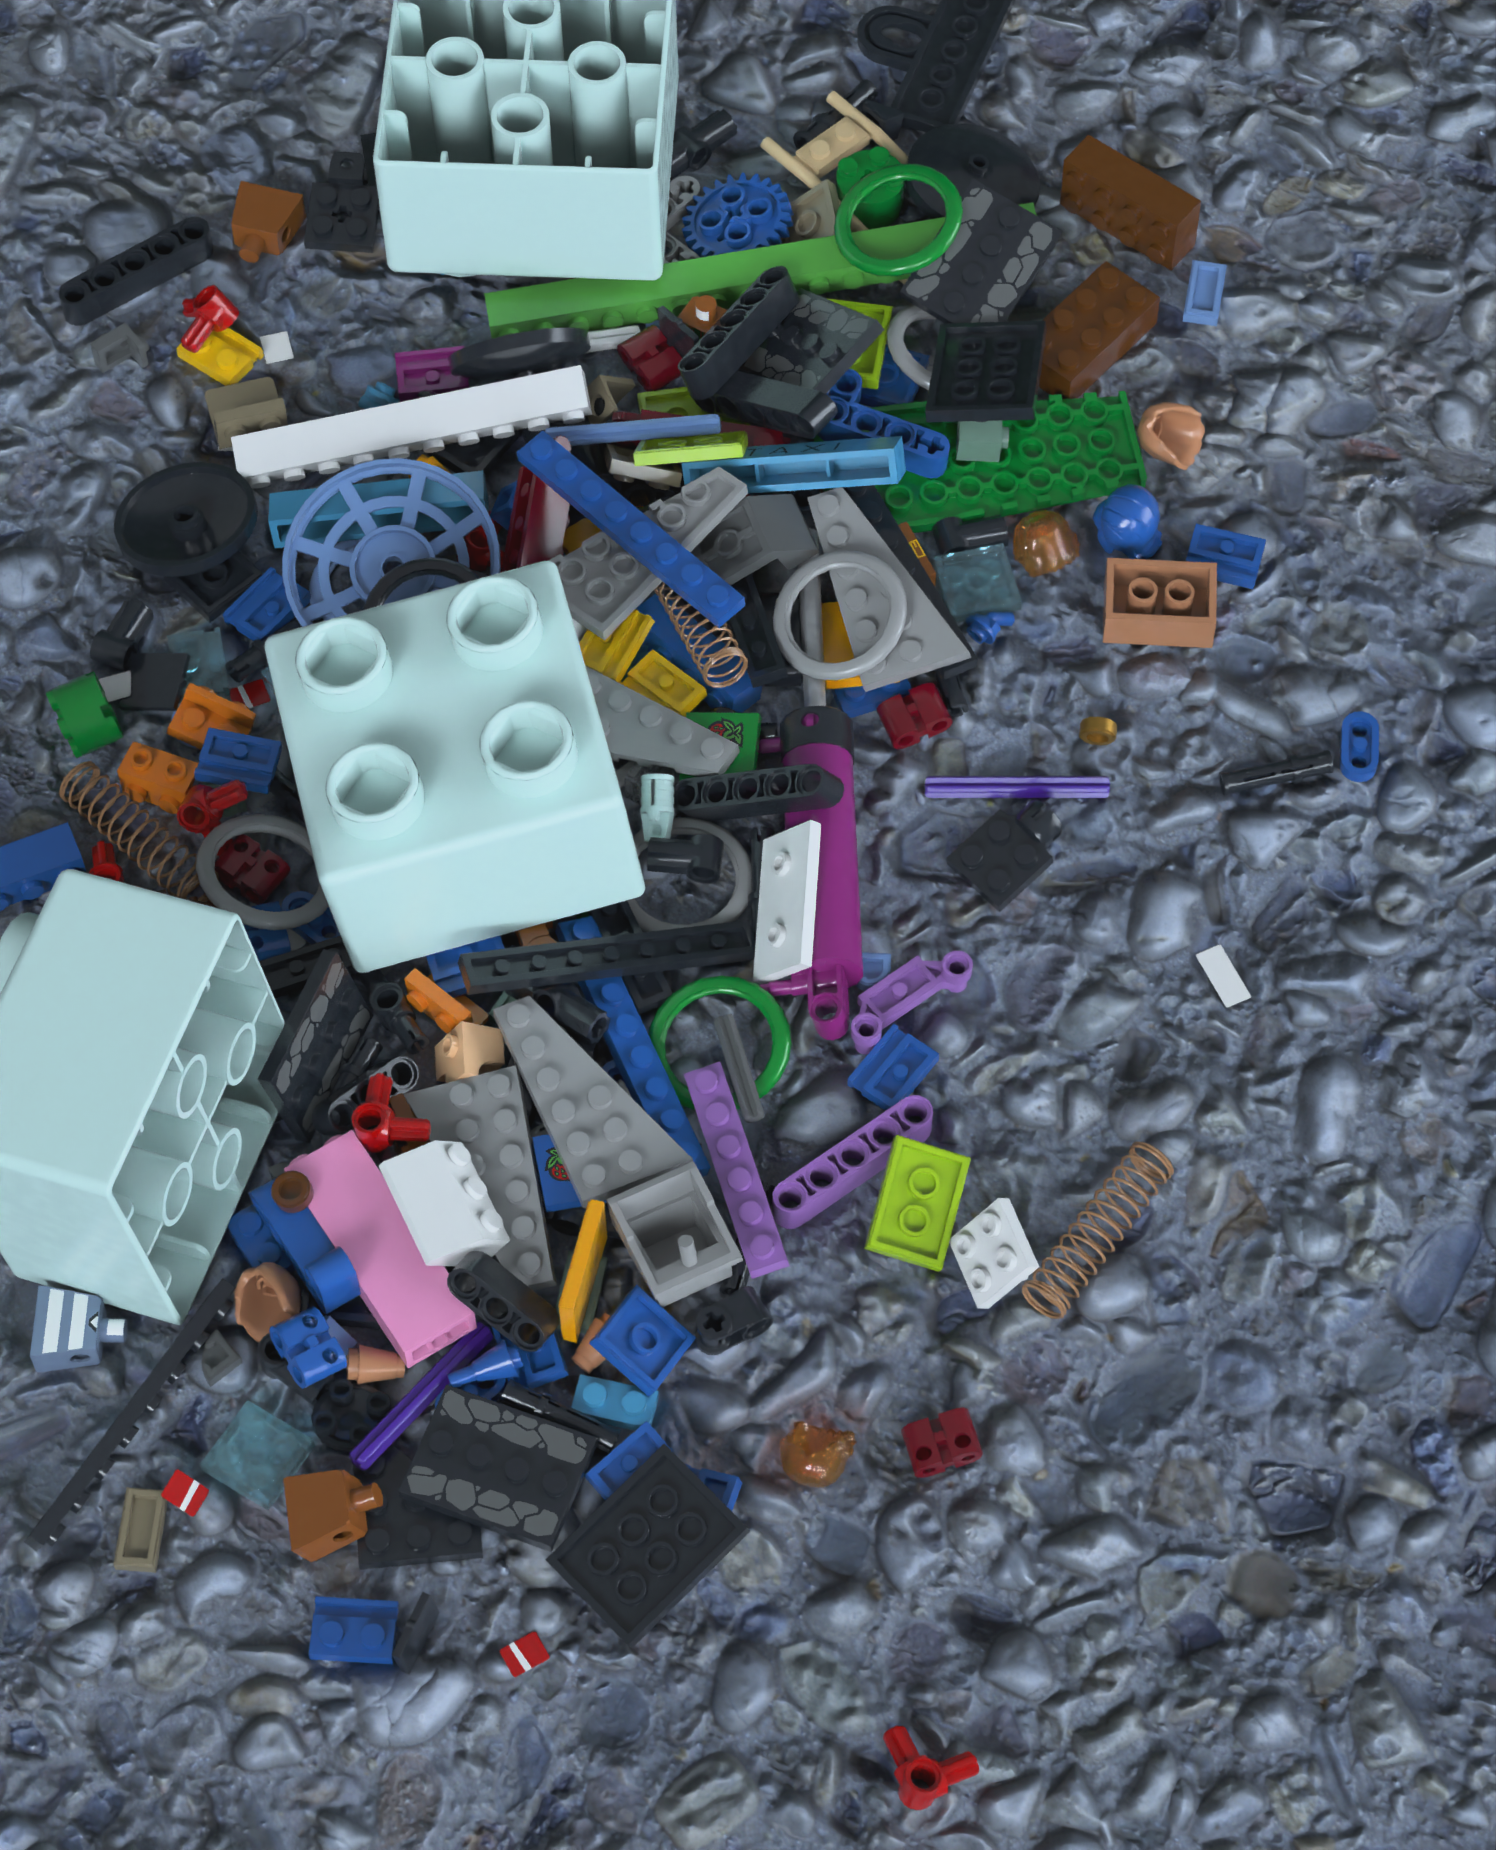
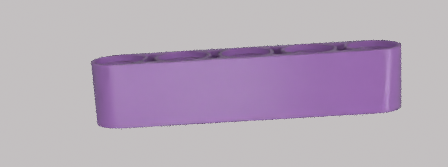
M910 1095L902 1099L780 1182L774 1188L772 1194L773 1218L775 1222L786 1229L800 1227L885 1169L893 1138L896 1135L923 1143L932 1131L933 1107L930 1101L919 1095ZM917 1116L922 1118L923 1121L913 1123L908 1121L907 1118ZM886 1137L891 1139L892 1142L881 1144L876 1139ZM850 1158H855L860 1160L861 1163L858 1165H849L844 1161ZM826 1180L830 1184L825 1187H819L813 1184V1182ZM786 1201H794L799 1205L795 1208H786L781 1204Z

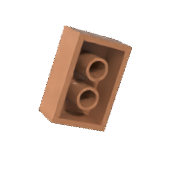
M1107 558L1104 579L1103 643L1198 648L1213 647L1216 629L1217 563Z

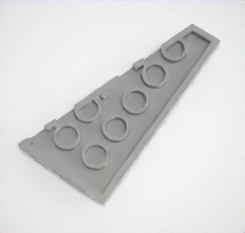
M717 467L681 487V492L664 502L659 499L650 504L649 510L643 514L691 552L748 494L747 484L721 467ZM603 531L584 540L580 548L564 557L559 554L549 560L559 570L572 619L604 641L662 582V580Z
M843 487L808 497L824 554L848 550L860 551L876 556L894 570L900 578L906 593L907 616L904 630L896 646L888 656L871 670L860 674L865 692L971 658L967 648ZM847 567L829 570L853 655L856 658L872 648L882 636L889 617V600L883 586L868 572Z
M586 666L612 761L619 762L620 758L637 761L639 766L652 768L654 764L674 768L677 773L702 777L724 774L740 753L738 744Z
M530 996L493 1009L496 1023L583 1208L587 1207L588 1201L591 1199L604 1201L693 1161Z
M517 1066L404 1094L416 1117L430 1121L431 1133L429 1140L431 1142L435 1140L462 1142L469 1151L471 1161L480 1179L486 1185L487 1194L496 1212L501 1216L503 1226L510 1238V1241L495 1254L499 1263L533 1291L557 1285L521 1075Z

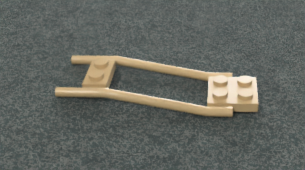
M832 91L827 96L826 101L845 117L798 149L795 156L788 153L770 137H766L761 142L763 150L810 189L822 182L820 178L835 169L842 158L862 150L869 145V140L871 139L880 147L886 148L889 154L895 157L901 164H906L908 155L880 127L835 91ZM853 214L851 232L869 230ZM903 279V280H899V281H900L901 283L905 284V282L907 281V279Z

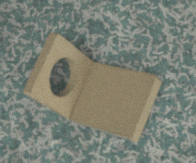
M598 375L587 386L592 415H587L590 424L606 423L612 417L613 412L618 411L616 404L635 387L633 379ZM602 397L605 401V408L603 413L597 416L594 411V403L597 398Z

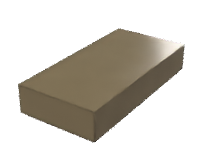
M126 1487L113 1564L115 1570L156 1573L168 1501L161 1496L163 1490Z

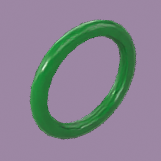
M896 164L883 167L865 176L844 196L837 210L834 224L835 242L844 258L851 265L866 273L878 276H901L914 273L940 258L954 242L959 232L963 215L961 196L956 186L944 174L931 167L919 164ZM901 180H915L932 186L941 195L946 210L944 225L932 243L915 254L893 260L873 258L859 249L852 237L851 221L857 206L866 196L886 184Z
M723 975L701 978L684 985L674 992L657 1010L649 1027L648 1035L682 1106L695 1110L688 1087L678 1080L666 1058L665 1043L667 1032L673 1019L685 1006L706 995L720 993L736 995L750 1001L759 1008L766 1017L772 1034L770 1058L765 1069L754 1080L759 1098L769 1093L780 1080L790 1056L792 1045L790 1025L783 1008L777 1000L758 984L740 977ZM736 1092L731 1093L737 1110L741 1109Z

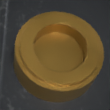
M1088 717L1080 722L1079 737L1084 742L1092 745H1108L1116 740L1117 724L1113 720L1104 717Z

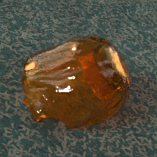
M1047 510L1036 511L1021 519L1015 527L1013 536L1014 559L1029 573V577L1034 578L1049 572H1056L1058 569L1061 570L1066 564L1070 565L1073 563L1072 561L1076 560V557L1080 556L1079 546L1081 544L1078 542L1077 534L1070 529L1068 522L1059 513Z
M800 1420L794 1422V1429L779 1441L780 1459L784 1472L791 1480L804 1486L823 1488L835 1483L844 1472L848 1458L853 1456V1446L857 1443L855 1441V1434L849 1430L844 1432L841 1430L835 1432L832 1428L826 1430L825 1428L812 1426Z

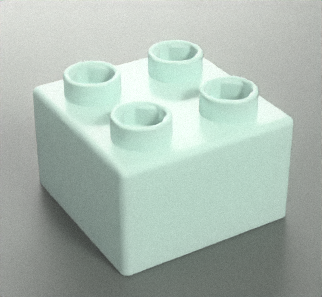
M393 0L373 154L388 267L395 272L435 273L455 277L496 275L646 281L660 278L664 264L679 78L676 0Z
M542 561L487 577H481L476 580L274 634L267 638L265 641V653L318 880L352 966L357 972L364 973L637 898L644 893L645 882L623 797L559 570L553 562Z
M66 869L58 875L40 914L31 912L21 913L6 928L0 939V1253L15 1276L48 1287L97 1295L103 1299L105 1304L175 1325H181L185 1322L279 1113L257 1078L285 1025V1021L241 918L237 913L75 869Z

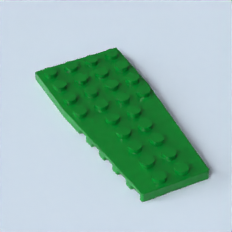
M1119 391L1118 396L1097 397L1096 392L1084 393L1083 398L1062 399V394L1049 395L1048 400H1037L1034 420H1002V427H1009V441L1007 449L1001 448L999 462L956 460L958 422H927L925 414L927 401L871 407L880 412L939 432L949 440L950 450L947 469L940 477L926 478L906 471L898 484L874 485L896 523L899 525L907 521L913 533L932 531L933 526L938 521L947 517H959L963 522L996 515L1005 517L1107 496L1115 489L1128 484L1139 485L1144 488L1146 486L1147 475L1125 391ZM818 435L812 439V442L824 441ZM825 488V489H822V490H823V492H826V491H829V490H832V489H831V488Z

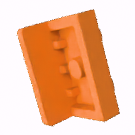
M133 742L117 769L122 791L127 792L131 800L139 803L146 801L159 806L168 813L177 814L187 792L195 781L194 771L199 763L138 742Z
M414 968L404 978L408 1002L417 1011L424 1012L433 1019L447 1034L461 1021L484 1025L489 1020L488 1013L465 995L453 998L437 986L432 973L426 977Z

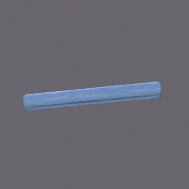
M717 414L552 427L545 429V432L552 438L560 435L562 437L565 436L570 441V445L577 446L718 434L721 432V419Z

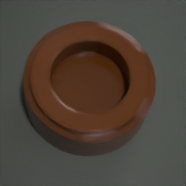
M284 1172L272 1184V1198L284 1212H300L308 1207L313 1199V1187L308 1178L301 1172Z

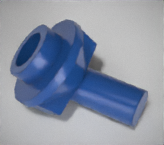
M989 612L986 615H970L966 618L968 626L966 631L977 643L982 644L985 642L992 644L995 641V636L1001 630L999 626H1012L1015 617L1012 612Z

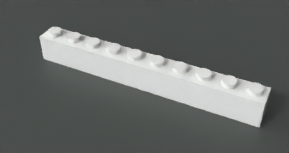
M581 365L233 436L231 437L237 472L248 481L251 488H263L269 486L271 480L284 478L285 481H297L305 478V473L319 471L320 474H331L340 471V466L354 464L355 466L383 457L404 459L409 457L412 451L423 449L425 453H433L445 449L444 445L458 442L459 445L466 446L478 443L480 437L493 435L494 438L510 437L515 434L514 430L528 428L529 431H540L549 428V423L563 421L564 424L579 423L585 420L584 416L592 415L585 373Z

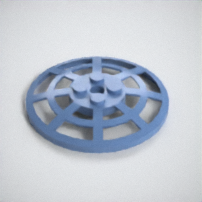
M403 458L377 459L357 464L337 473L320 485L304 502L294 517L286 536L282 556V578L288 602L297 621L304 627L313 624L311 621L330 613L335 618L348 615L342 608L359 599L366 602L370 591L379 579L385 575V566L391 561H399L404 564L415 559L436 558V555L454 544L458 555V562L470 568L468 550L463 537L480 525H482L486 534L490 550V575L498 574L501 572V555L496 529L487 509L476 494L459 478L440 467L422 461ZM382 474L412 475L407 496H383L363 503L353 486V483L362 479ZM426 478L438 482L455 492L469 505L473 512L455 525L452 519L441 509L422 500ZM340 491L350 511L334 524L323 544L303 538L304 531L315 513L329 498ZM385 508H404L400 525H388L378 528L370 515L374 511ZM418 513H424L437 521L446 532L428 542L423 535L414 530ZM357 521L365 536L358 542L353 553L335 548L343 533ZM298 552L319 558L318 582L324 600L306 608L303 607L300 601L296 584V558ZM330 562L349 567L350 578L353 586L335 595L332 592L330 583ZM440 575L414 577L403 582L393 590L384 604L432 592L433 588L443 589L460 583Z

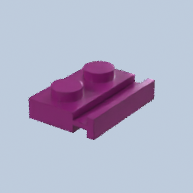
M457 346L395 353L400 402L421 398L418 394L425 389L442 394L469 388L468 379L455 377L451 374L448 360L451 354L465 347Z

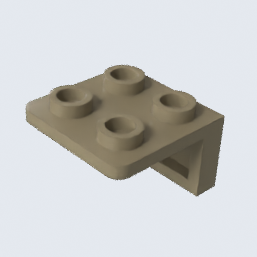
M270 377L213 388L205 392V401L220 450L232 447L231 437L288 425L283 398H278L274 381Z

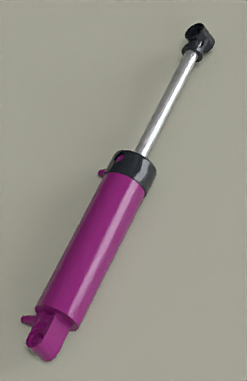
M820 490L787 491L786 494H792L795 497L819 549L820 539L808 497L820 494ZM819 553L799 564L798 569L811 559L818 557ZM820 575L808 582L799 593L801 644L803 652L811 658L824 662ZM803 674L804 707L790 712L780 722V737L761 739L759 741L758 753L781 752L783 767L817 764L842 780L844 793L839 803L834 807L785 813V830L809 820L821 823L812 966L791 974V979L770 981L759 986L773 996L808 994V1010L817 1033L826 1040H836L844 1036L849 1029L848 988L858 984L863 978L853 776V722L845 712L826 706L824 679H816ZM829 1013H836L830 1019H823Z

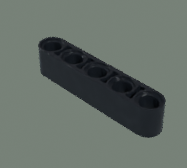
M200 217L186 218L66 281L61 285L58 293L65 320L71 325H85L209 259L213 254V243L208 222Z
M776 266L764 271L679 362L678 369L692 399L703 400L713 396L797 306L799 296L786 267Z
M736 371L713 396L703 400L693 399L702 410L710 414H717L722 417L807 439L816 437L838 413L834 401L821 391Z
M817 764L686 778L680 780L674 786L673 807L691 818L709 822L827 809L839 803L843 797L844 784L840 778Z

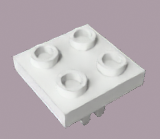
M997 1198L951 1237L949 1241L977 1308L989 1309L1021 1281L1027 1280L1028 1276L1039 1267L1009 1198Z

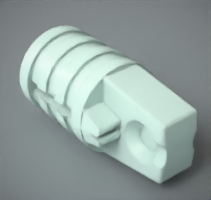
M669 774L642 775L640 814L644 841L649 843L650 837L670 839L674 818V776Z

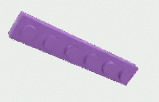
M719 1061L685 1073L684 1077L751 1278L754 1279L790 1266L721 1062Z

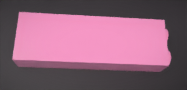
M353 1130L344 1135L339 1134L331 1137L324 1143L323 1147L310 1154H302L290 1162L289 1166L284 1168V1172H301L310 1181L314 1193L313 1199L308 1205L309 1210L334 1248L340 1246L348 1256L357 1274L361 1291L360 1297L407 1368L414 1366L477 1329L475 1312L450 1292L447 1286L449 1273L445 1267L427 1266L382 1173Z

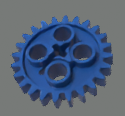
M742 173L739 180L734 181L731 175H728L727 183L724 184L717 179L714 180L716 188L712 190L704 186L703 191L705 195L703 197L694 195L692 198L695 206H686L688 216L682 217L684 224L682 232L689 249L701 258L782 244L781 238H788L790 236L788 227L793 226L791 216L794 214L787 193L782 192L779 183L772 185L769 177L761 182L758 174L747 180L745 173Z

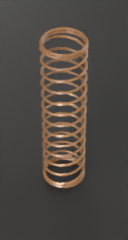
M665 583L661 587L657 586L654 591L659 596L660 602L670 616L671 622L675 625L676 631L681 635V640L686 645L689 654L692 655V659L697 664V669L702 674L705 683L713 688H723L737 682L748 668V660L743 651L738 648L736 639L732 638L733 634L730 629H727V623H724L722 628L714 626L703 634L692 636V633L699 626L709 622V620L706 618L696 625L686 626L690 619L700 614V612L696 611L691 615L680 616L691 605L688 603L676 607L675 605L682 597H669L674 590L670 587H664ZM663 590H670L667 596L662 595ZM668 599H676L672 606L668 605L667 602ZM674 609H682L677 616L673 614ZM688 618L683 625L678 623L679 619ZM685 628H693L689 635L684 634ZM723 630L722 634L714 641L704 645H697L709 633ZM725 632H728L729 637L722 638ZM690 638H699L694 645L689 643ZM729 640L721 650L713 654L703 655L714 643ZM731 641H732V642L734 643L735 647H729V648H727V647L730 645ZM705 647L700 655L695 653L696 648ZM734 655L740 657L739 663L728 672L718 675L707 673L709 668L727 663ZM730 656V657H728L726 660H724V661H722V662H720V663H718V664H714L716 661L720 660L721 658ZM710 657L705 665L700 663L701 658ZM743 661L741 670L729 680L719 683L707 679V677L717 678L726 676L734 672Z
M91 761L82 762L71 769L60 785L59 794L60 798L65 802H69L70 807L78 809L80 816L88 818L92 826L98 827L99 833L107 835L109 841L117 844L121 852L127 853L130 860L137 862L140 869L147 870L148 876L152 879H157L158 885L162 888H167L169 895L186 898L188 893L200 885L196 873L186 883L180 893L183 883L196 869V860L193 867L182 879L170 885L175 871L188 858L192 856L196 858V853L188 855L189 849L187 845L178 846V837H168V828H159V820L156 818L149 819V811L146 809L139 811V802H129V794L127 792L119 793V785L116 783L110 784V777L108 775L100 776V768ZM89 767L76 778L69 791V797H65V789L70 780L79 771ZM93 770L92 776L85 787L72 796L78 781L87 772ZM106 778V787L95 796L92 802L81 806L84 796L96 785L98 780ZM116 787V795L106 803L101 811L91 815L94 804L104 796L109 788ZM125 795L127 797L125 805L115 813L113 818L101 824L104 812L114 804L118 797ZM79 800L78 806H75L72 803L74 801ZM135 804V813L126 820L121 828L110 832L114 821L129 805ZM89 807L88 815L84 814L81 809ZM144 812L146 814L144 823L135 830L133 835L120 841L124 829L133 822L137 815ZM99 816L98 824L94 823L91 818ZM152 821L156 822L154 831L138 847L130 850L133 839L144 827ZM109 824L108 832L103 831L101 826ZM161 830L166 831L164 840L154 851L140 858L144 846L154 835ZM119 833L118 840H113L111 835ZM175 839L174 848L166 855L163 861L150 867L154 855L167 841ZM129 841L127 850L123 849L121 844ZM180 848H185L184 857L171 871L160 876L163 865L172 857L174 852ZM139 850L137 859L131 856V852ZM149 858L147 867L142 866L140 861ZM159 867L157 876L152 875L150 870ZM215 870L217 880L219 881V874ZM169 876L167 885L161 883L160 879ZM179 885L177 894L171 892V887ZM205 893L198 898V901L201 902L208 900Z
M1145 1142L1132 1143V1146L1129 1148V1155L1121 1158V1166L1113 1168L1112 1177L1106 1178L1103 1182V1189L1095 1191V1200H1090L1086 1203V1211L1077 1214V1223L1070 1224L1068 1226V1234L1060 1236L1059 1245L1051 1248V1257L1042 1259V1268H1038L1033 1272V1280L1024 1282V1285H1022L1024 1298L1037 1311L1052 1319L1064 1318L1066 1311L1070 1309V1302L1064 1295L1071 1298L1079 1297V1291L1074 1284L1081 1287L1088 1286V1279L1082 1272L1088 1275L1097 1274V1268L1093 1262L1099 1264L1106 1263V1257L1101 1250L1105 1252L1115 1251L1114 1244L1110 1239L1115 1241L1123 1240V1233L1119 1228L1125 1230L1132 1229V1222L1129 1217L1140 1218L1141 1212L1138 1206L1148 1207L1150 1202L1147 1195H1158V1188L1155 1183L1164 1185L1167 1183V1179L1171 1178L1174 1173L1172 1163L1159 1149ZM1135 1148H1142L1155 1155L1165 1165L1168 1174H1164L1151 1161L1138 1156ZM1130 1158L1136 1169L1124 1166V1160ZM1122 1169V1172L1129 1181L1115 1177V1172ZM1126 1170L1132 1171L1147 1180L1153 1186L1155 1192L1152 1193L1140 1187L1132 1180ZM1113 1180L1121 1193L1112 1189H1106L1107 1182ZM1117 1181L1123 1182L1138 1191L1146 1200V1204L1131 1198L1119 1186ZM1104 1191L1112 1204L1098 1200V1194ZM1108 1192L1130 1203L1138 1215H1133L1121 1208ZM1096 1203L1104 1216L1089 1211V1205ZM1100 1204L1106 1205L1122 1215L1129 1226H1123L1112 1219L1102 1209ZM1087 1214L1095 1227L1080 1223V1217ZM1091 1215L1110 1224L1119 1233L1120 1238L1114 1237L1103 1230ZM1078 1225L1087 1239L1071 1234L1072 1227ZM1083 1227L1089 1228L1102 1236L1110 1244L1111 1249H1107L1095 1242L1085 1232ZM1070 1237V1240L1079 1251L1064 1246L1062 1244L1063 1239ZM1074 1238L1094 1248L1103 1260H1097L1087 1254L1076 1243ZM1061 1248V1251L1070 1263L1054 1257V1250ZM1065 1249L1087 1261L1094 1272L1087 1271L1079 1266L1067 1254ZM1052 1260L1061 1274L1046 1269L1045 1262ZM1056 1261L1076 1271L1085 1283H1080L1071 1278ZM1043 1271L1053 1286L1036 1280V1273ZM1048 1273L1061 1278L1074 1289L1076 1295L1063 1290L1050 1278ZM1027 1287L1038 1290L1045 1299L1058 1307L1061 1313L1051 1311L1040 1304L1031 1295ZM1060 1297L1066 1302L1067 1307L1064 1305V1302L1060 1299Z

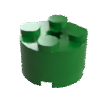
M880 146L874 147L871 150L858 151L842 158L838 163L836 173L838 199L842 202L849 190L868 174L883 167L901 163L890 155L886 148ZM905 180L889 183L874 190L857 206L854 215L868 229L887 227L894 223L904 205Z
M94 671L45 692L53 711L57 713L58 719L56 720L64 738L68 740L76 759L124 738L117 717Z

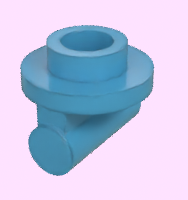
M377 381L375 386H367L366 392L360 398L358 406L362 409H369L398 403L400 399L394 396L397 391L396 389Z

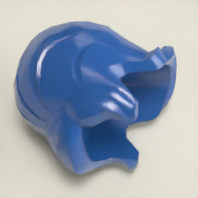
M1134 484L1121 486L1115 489L1107 499L1097 506L1092 518L1098 529V541L1105 552L1110 554L1116 549L1123 552L1129 559H1147L1152 557L1161 547L1162 533L1157 529L1160 522L1159 505L1152 493L1144 487Z

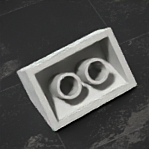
M435 1140L383 1161L379 1165V1169L427 1266L456 1267L469 1252L476 1250L492 1257L510 1241L503 1226V1220L496 1212L487 1194L486 1185L480 1179L471 1161V1155L462 1142Z

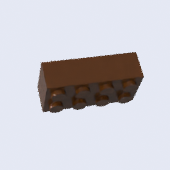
M1089 134L1064 159L1060 205L1065 207L1070 213L1077 214L1092 223L1097 229L1119 239L1125 246L1134 248L1146 255L1152 262L1161 264L1171 271L1195 246L1201 200Z
M1105 261L1043 319L1046 321L1047 333L1039 388L1049 395L1062 394V399L1079 398L1157 324L1160 297Z

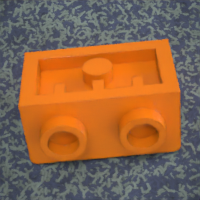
M189 683L183 700L169 724L166 734L202 750L208 728L249 735L253 728L256 713L250 711L243 703L231 702L216 695L212 689L206 686H197Z

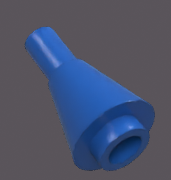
M504 1339L471 1362L472 1365L447 1375L451 1386L457 1388L475 1380L487 1381L519 1377L518 1368L523 1367L524 1364L518 1347L515 1344L509 1346L506 1339Z

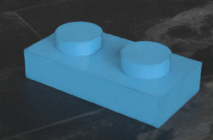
M580 1374L571 1408L591 1416L604 1424L635 1431L646 1421L652 1426L659 1399V1391L656 1390L648 1397L637 1386Z

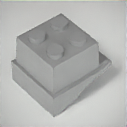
M694 1161L606 1199L613 1226L655 1300L662 1307L733 1276L732 1266L743 1261L742 1255Z

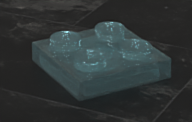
M1003 543L933 557V567L944 603L956 623L966 621V618L970 615H986L989 612L1021 610V597Z
M247 1400L201 1462L200 1466L205 1473L269 1511L284 1490L283 1478L296 1474L314 1449L315 1442L312 1438Z

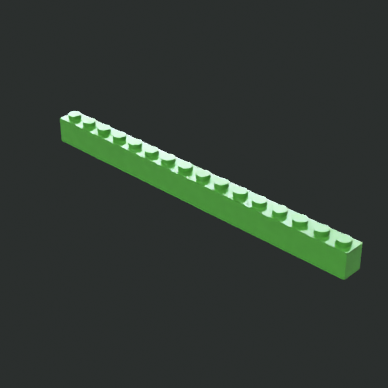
M1033 202L1019 205L1036 215ZM945 217L851 233L855 244L863 253L870 257L881 260L899 259L915 254L928 246L943 226ZM835 235L665 263L663 264L661 277L653 281L574 278L484 293L491 337L496 338L549 328H580L588 332L639 323H652L655 320H659L658 308L661 306L666 307L672 314L678 317L692 297L703 295L712 296L715 298L717 306L729 309L764 271L776 266L787 268L796 291L802 288L816 295L843 289H857L861 286L879 283L888 284L897 280L908 279L911 273L901 276H878L866 273L851 265L844 258L835 242Z

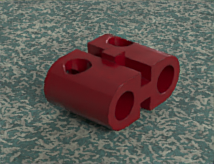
M655 325L647 327L617 346L621 360L631 373L635 371L638 382L647 392L657 391L681 376L678 364L682 357L673 346L669 347L667 345V338Z
M925 683L908 690L910 695L902 698L898 694L883 701L877 707L876 712L895 749L910 747L920 742L919 737L927 734L931 738L946 731L952 725L953 720L933 683Z
M244 834L236 836L215 860V870L219 874V881L231 889L237 887L240 889V895L257 905L264 904L290 873V867L282 858L270 850L264 852L260 849L258 842Z
M964 1407L951 1409L939 1413V1418L929 1420L928 1417L907 1424L901 1429L916 1477L925 1478L945 1472L946 1467L955 1465V1468L975 1462L983 1456L969 1409Z

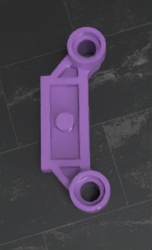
M963 951L949 952L942 961H925L917 955L860 994L857 1000V1004L861 1007L860 1013L851 1023V1037L854 1041L855 1049L861 1054H869L880 1041L882 1029L939 990L948 989L955 993L963 991L972 976L973 962L971 957Z

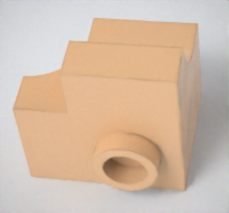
M461 1021L434 1046L436 1081L449 1083L498 1070L505 1064L503 1035L498 1028Z

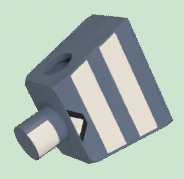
M38 1286L30 1358L36 1372L98 1365L102 1361L104 1342H126L127 1320L107 1318V1311L101 1297L54 1287Z

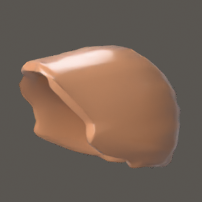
M1162 402L1149 406L1144 411L1137 429L1141 448L1155 459L1187 470L1194 463V457L1199 453L1202 446L1201 440L1205 429L1201 422V413L1191 406L1179 403Z
M264 1262L257 1267L244 1270L237 1281L234 1291L237 1324L243 1325L247 1333L255 1341L260 1342L262 1337L270 1333V1327L300 1313L301 1288L291 1272L273 1262Z

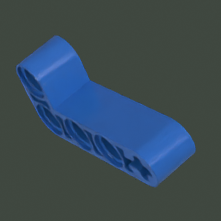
M848 369L826 393L834 401L838 413L834 417L837 420H831L817 434L822 440L837 441L902 436L906 471L926 478H938L945 473L950 450V443L947 437L934 430L861 405L862 378L858 372Z
M275 1177L250 1191V1199L324 1314H328L361 1295L356 1271L344 1250L340 1246L334 1248L308 1207L297 1213H287L277 1206L271 1195L272 1184L277 1178Z

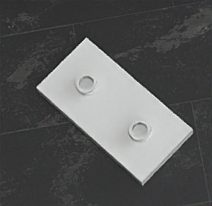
M809 820L763 840L753 982L766 984L812 966L821 823Z

